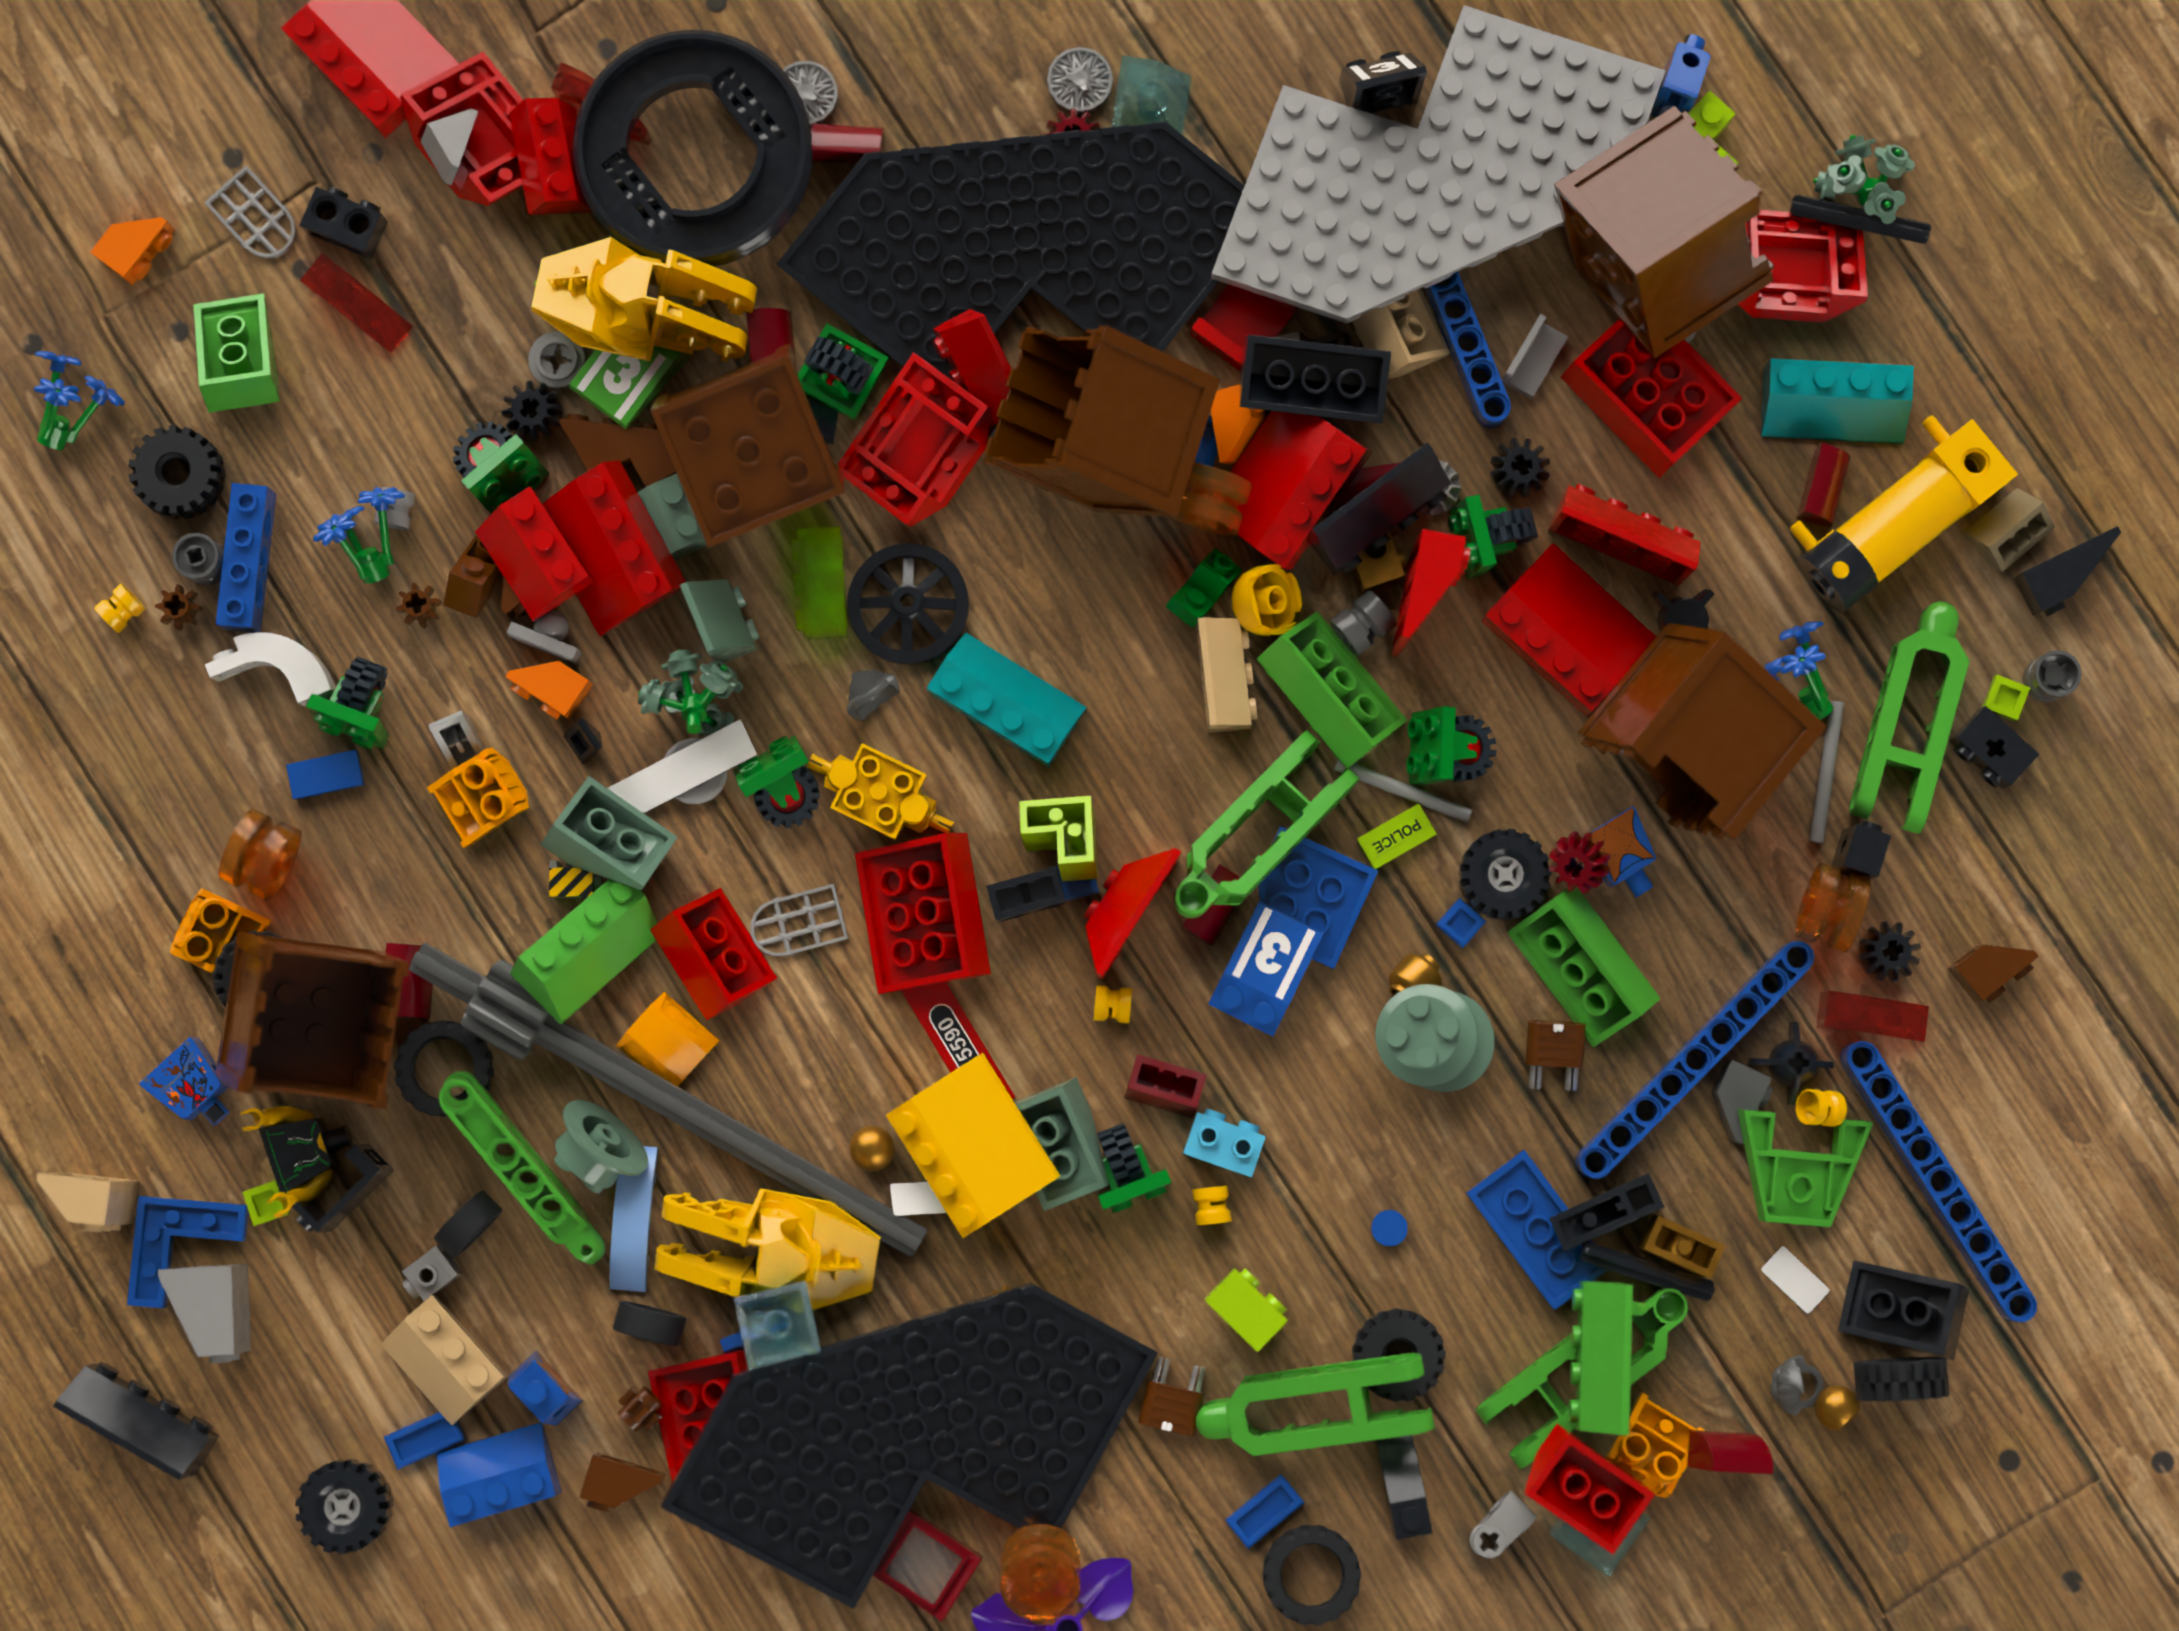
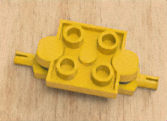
M863 743L853 761L842 755H839L832 763L815 754H812L810 757L812 761L822 765V767L809 761L807 768L825 775L824 787L837 793L830 807L832 810L896 840L900 830H904L905 827L919 834H922L929 826L943 833H950L951 830L939 824V822L952 828L954 821L936 814L937 802L922 794L921 787L927 774Z

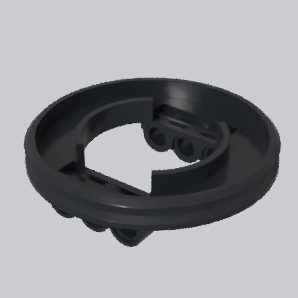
M682 30L660 34L633 45L618 55L597 76L589 88L577 115L573 136V160L581 192L591 212L600 225L615 240L641 256L659 259L662 263H665L669 249L716 267L740 260L756 252L777 236L789 223L805 195L810 180L813 161V150H811L812 133L807 112L796 87L780 66L764 52L741 39L723 33L706 30ZM687 88L713 90L728 114L736 119L746 133L747 138L758 147L754 168L741 189L726 201L701 210L671 209L629 156L631 135L642 113L662 96Z

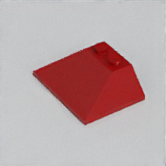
M483 51L401 94L400 101L413 142L436 171L437 169L421 143L427 123L469 109L478 111L453 183L448 185L458 198L489 206L523 187L509 112L523 99Z
M1760 210L1759 215L1745 223L1747 236L1751 240L1749 245L1750 253L1755 258L1764 254L1774 265V269L1771 270L1773 281L1738 304L1753 318L1824 323L1867 301L1864 233L1862 230L1791 215L1790 212Z
M913 352L838 464L845 479L907 526L911 527L946 507L987 446L991 408Z
M1174 848L1125 864L1120 872L1113 869L1102 886L1108 891L1101 902L1094 899L1083 917L1088 920L1085 929L1095 974L1101 981H1103L1119 956L1122 946L1157 891L1162 888L1178 863L1181 851Z

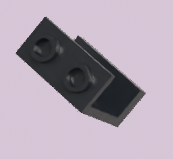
M355 1144L344 1154L365 1176L326 1214L313 1201H298L292 1206L298 1213L295 1217L296 1220L308 1232L313 1230L317 1233L333 1231L394 1170L369 1144Z

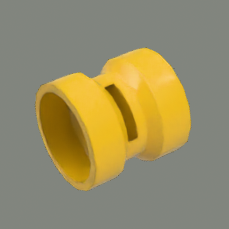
M122 583L113 590V595L108 600H101L94 607L104 621L117 633H120L127 627V621L131 617H138L146 610L138 598Z
M1096 985L1093 1020L1105 1021L1108 1018L1116 1019L1118 1023L1129 1024L1132 988L1121 987L1119 990H1110L1108 986Z
M1805 1089L1797 1097L1795 1111L1799 1121L1805 1125L1821 1124L1822 1126L1837 1127L1845 1120L1847 1103L1844 1096L1838 1091L1822 1092L1816 1089Z
M1228 1185L1192 1189L1193 1200L1198 1205V1211L1195 1214L1196 1226L1232 1222L1231 1211L1226 1208V1199L1229 1197Z

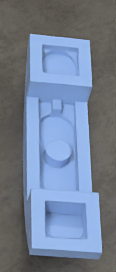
M643 1146L647 1153L648 1166L642 1174L637 1176L620 1174L617 1178L612 1222L609 1289L646 1292L654 1183H656L659 1147Z

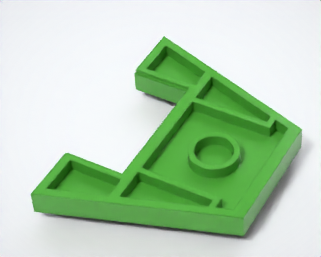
M1737 1109L1759 1220L1773 1223L1831 1227L1874 1122L1845 1119L1841 1125L1834 1127L1831 1154L1773 1149L1776 1113Z

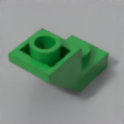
M1214 548L1200 562L1188 581L1173 595L1165 607L1193 629L1197 625L1198 618H1204L1243 569L1237 566L1230 557Z

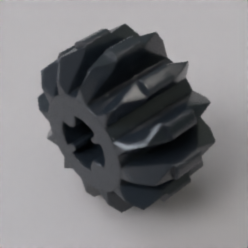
M527 381L525 385L526 391H522L518 385H515L513 391L517 396L515 398L510 396L504 397V402L511 407L502 410L501 414L504 418L510 419L506 424L509 431L517 430V436L521 440L526 438L529 433L531 440L538 442L540 431L549 438L552 436V433L548 426L550 424L555 427L560 426L559 419L553 415L562 413L563 407L559 404H554L559 396L555 391L547 394L548 386L545 383H541L535 390L534 383ZM531 405H533L536 408V411L538 413V415L533 418L529 415L527 408Z
M1516 438L1510 440V449L1501 444L1497 448L1500 456H1492L1490 460L1493 466L1498 467L1490 472V478H1502L1496 488L1498 491H1501L1506 485L1511 487L1508 493L1510 498L1515 497L1518 489H1520L1524 499L1530 496V487L1534 491L1540 492L1543 486L1539 480H1548L1550 476L1548 471L1541 469L1550 464V459L1538 458L1544 448L1540 445L1534 451L1530 450L1532 440L1526 438L1522 447H1520ZM1517 461H1519L1521 466L1528 467L1523 475L1520 474L1519 470L1513 471L1512 469Z
M1887 921L1880 922L1879 931L1874 927L1867 929L1871 940L1860 939L1859 945L1868 949V952L1858 954L1859 960H1870V963L1865 966L1864 971L1870 973L1878 968L1876 973V980L1883 981L1888 974L1891 982H1897L1900 977L1899 972L1906 977L1912 974L1908 964L1917 965L1920 962L1918 957L1911 955V951L1921 949V945L1919 943L1910 945L1909 940L1914 937L1915 933L1910 930L1901 935L1903 924L1900 922L1895 923L1892 929ZM1888 943H1890L1889 948L1895 947L1896 954L1891 956V961H1889L1890 956L1884 957L1883 949L1888 947Z

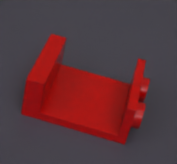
M1228 284L1203 318L1199 317L1192 326L1190 336L1241 372L1245 336L1277 337L1296 313L1298 307Z

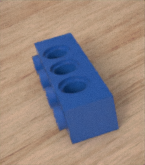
M232 483L216 616V625L224 630L249 633L261 632L277 495L268 486Z

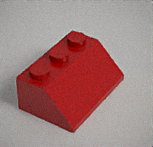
M525 98L509 112L528 215L592 213L581 192L574 167L573 136L578 115L577 109L559 98Z
M969 309L933 328L937 338L932 341L939 356L942 359L947 357L953 369L948 372L950 378L991 408L989 426L999 423L1000 418L996 417L1001 399L1006 400L1010 388L1006 386L1011 367L986 316Z
M530 486L501 504L475 531L533 622L594 583Z
M721 888L672 911L650 929L706 1021L734 1007L777 979Z
M1558 1423L1536 1452L1524 1494L1611 1554L1615 1553L1655 1496V1493L1641 1480Z

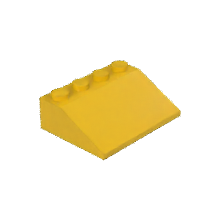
M983 1053L886 1115L962 1238H965L1060 1177V1174Z

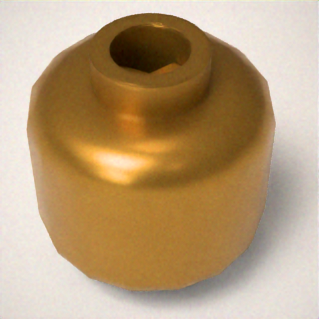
M1417 954L1406 955L1389 975L1390 994L1393 997L1406 988L1422 984L1441 986L1442 978L1438 972L1440 969L1439 964L1426 954L1423 956Z

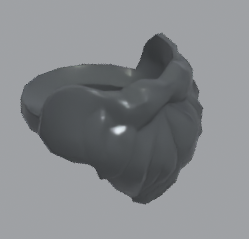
M877 670L852 673L850 695L848 697L849 705L846 709L848 715L857 721H864L866 716L870 712H874L880 704L887 702L890 698L900 693L895 675L881 673Z
M1796 1355L1785 1360L1772 1374L1770 1388L1772 1397L1786 1413L1794 1416L1798 1415L1803 1408L1813 1406L1818 1395L1823 1390V1379L1820 1372L1814 1366L1806 1364L1803 1355ZM1808 1372L1814 1377L1816 1388L1812 1397L1803 1401L1799 1399L1800 1395L1804 1392L1801 1373Z

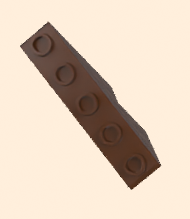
M567 414V419L562 418L559 420L587 471L602 462L620 460L624 469L634 465L646 487L676 474L656 424L638 422L637 427L628 426L624 429L611 418H603L602 423L588 421L589 417L580 414Z

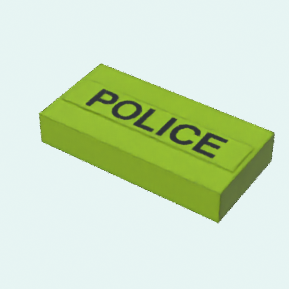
M1418 803L1356 840L1372 868L1378 869L1432 838L1437 833Z

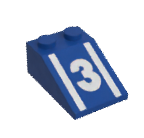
M1259 901L1208 1004L1274 1036L1324 933Z

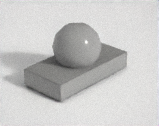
M556 610L549 611L534 621V630L511 621L507 634L512 640L571 664H578L582 652L574 646L561 642L567 636L569 629L568 620L564 614Z

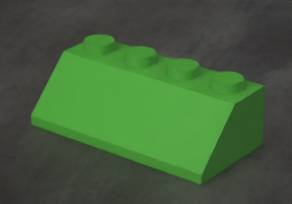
M1318 611L1281 635L1256 658L1265 672L1286 694L1288 700L1295 705L1310 723L1311 728L1319 734L1332 750L1334 756L1347 769L1408 721Z
M611 879L607 880L517 958L510 974L561 1025L656 942L650 929L657 924V921L645 894L631 886Z
M1578 887L1573 892H1568L1566 888L1507 932L1573 1022L1586 1024L1585 1038L1593 1048L1639 1018L1661 999Z
M1579 1281V1289H1573L1572 1309L1573 1311H1578V1326L1572 1325L1571 1347L1577 1348V1362H1571L1570 1384L1576 1385L1575 1400L1570 1399L1569 1421L1575 1422V1429L1579 1431L1629 1435L1633 1285L1619 1282Z

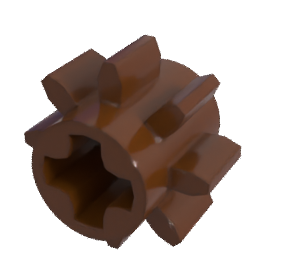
M412 583V591H409L407 594L399 592V595L403 598V605L397 606L396 610L399 613H408L404 620L407 625L410 626L414 620H417L422 628H426L427 620L431 618L439 620L435 610L436 606H440L443 603L438 598H430L434 592L431 586H427L424 591H421L416 583ZM419 598L427 603L421 606L420 613L412 608L417 605V599Z
M176 584L175 592L161 591L164 598L162 603L155 604V608L164 612L165 615L160 620L163 624L167 625L174 620V627L182 631L183 623L197 624L194 617L196 612L203 610V607L195 604L193 601L198 596L197 592L191 590L184 595L185 590L183 586ZM181 601L185 604V609H179L177 614L173 611V607L179 606Z
M645 1386L638 1392L634 1387L630 1388L618 1400L623 1406L618 1412L619 1417L636 1432L642 1426L649 1431L662 1418L657 1412L663 1406L662 1402Z

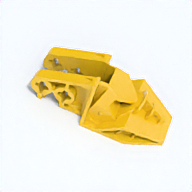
M609 237L542 258L531 311L582 347L645 361H651L654 346L693 354V350L711 347L715 353L721 356V361L728 362L729 358L744 356L748 341L747 333L735 326L667 299H669L670 295L693 300V305L702 307V304H706L708 299L720 300L728 304L727 309L730 310L731 314L742 316L743 311L752 313L757 287L748 280L674 250L668 249L665 263H662L659 259L641 256L614 238ZM648 284L659 286L657 299L646 296Z
M762 1188L759 1190L753 1204L720 1198L718 1201L699 1203L688 1192L670 1194L663 1198L661 1217L665 1220L739 1243L741 1246L746 1247L747 1244L759 1246V1253L755 1270L756 1256L753 1255L740 1259L721 1255V1251L712 1250L705 1255L687 1253V1248H684V1244L674 1242L670 1245L660 1244L656 1249L654 1268L661 1273L735 1297L748 1294L769 1297L800 1314L863 1295L873 1290L881 1237L832 1201Z

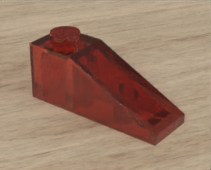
M323 253L320 254L300 279L301 283L311 293L389 353L395 350L413 327L412 324Z
M1824 991L1820 992L1816 1028L1925 1042L1929 1006L1867 995Z

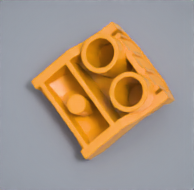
M493 747L484 749L427 787L430 794L434 793L462 839L460 844L463 849L478 842L504 822L529 808L527 790L510 762Z
M201 887L189 905L175 934L169 952L212 973L215 970L216 964L214 962L216 957L220 956L223 951L222 948L226 943L229 944L234 940L233 938L237 936V932H264L271 920Z
M663 992L625 1032L616 1044V1047L634 1062L679 1086L720 1040L666 992Z
M1642 1392L1629 1413V1435H1618L1606 1457L1641 1480L1655 1493V1496L1667 1498L1672 1494L1678 1480L1687 1467L1690 1430H1705L1701 1427L1696 1429L1648 1400L1649 1396Z

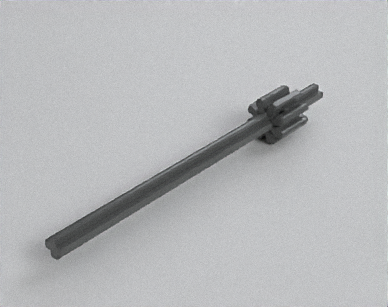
M426 942L422 944L419 951L414 955L408 969L409 971L468 1004L465 1009L466 1013L461 1019V1027L517 1060L525 1059L531 1053L535 1043L797 1193L805 1197L832 1201L879 1235L881 1241L907 1256L913 1257L928 1229L905 1216H895L893 1209L570 1024L564 1022L560 1025L510 974L513 965L504 960L497 961L490 968L487 976H484Z

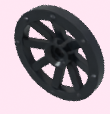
M905 543L879 550L860 566L849 588L847 607L851 626L856 636L871 653L891 663L916 665L938 658L956 643L967 622L969 598L964 579L952 561L933 548L920 544ZM904 558L903 582L899 586L880 567L892 560ZM915 558L928 561L938 567L917 586L914 585ZM871 575L891 593V596L861 598L864 586ZM947 576L953 586L956 599L924 597V594ZM906 596L914 599V603L910 607L901 605V600ZM891 608V611L869 632L863 622L861 609ZM925 608L955 611L953 621L946 633L924 612ZM898 619L902 621V651L887 647L879 642V639ZM917 620L937 642L926 648L913 651V621Z

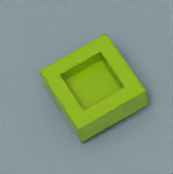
M1997 674L1993 676L1982 707L1987 706L1996 715L2016 722L2019 719L2030 687Z
M276 1180L242 1192L253 1226L277 1219L273 1215L283 1210V1205L279 1201H272L270 1204H267V1201L273 1195L279 1193ZM290 1210L283 1216L291 1214Z

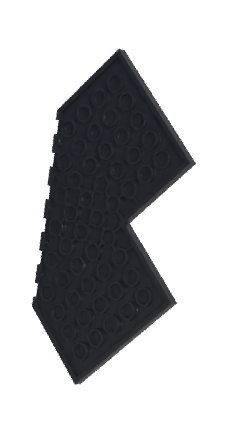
M1166 121L1145 125L1106 127L1098 130L1058 132L1032 137L1002 138L1001 140L955 143L947 146L907 148L881 153L880 151L870 152L863 155L777 262V266L902 367H904L914 352L949 378L948 372L953 369L947 357L942 359L934 347L932 340L937 337L933 328L971 309L986 316L995 335L1031 289L1085 333L1086 330L1098 329L1099 326H1109L1163 352L1220 282L1211 279L1212 271L1245 185Z
M1029 1283L744 1370L732 1375L664 1496L660 1507L854 1609L926 1479L1052 1546L1158 1352L1035 1284Z

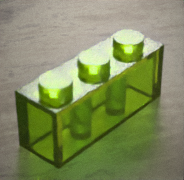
M841 527L797 529L798 539H792L791 542L793 561L799 560L800 574L793 575L795 596H801L802 607L801 610H795L796 630L803 631L805 640L848 638L843 532Z

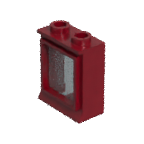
M910 1508L873 1576L942 1622L980 1564L983 1555Z

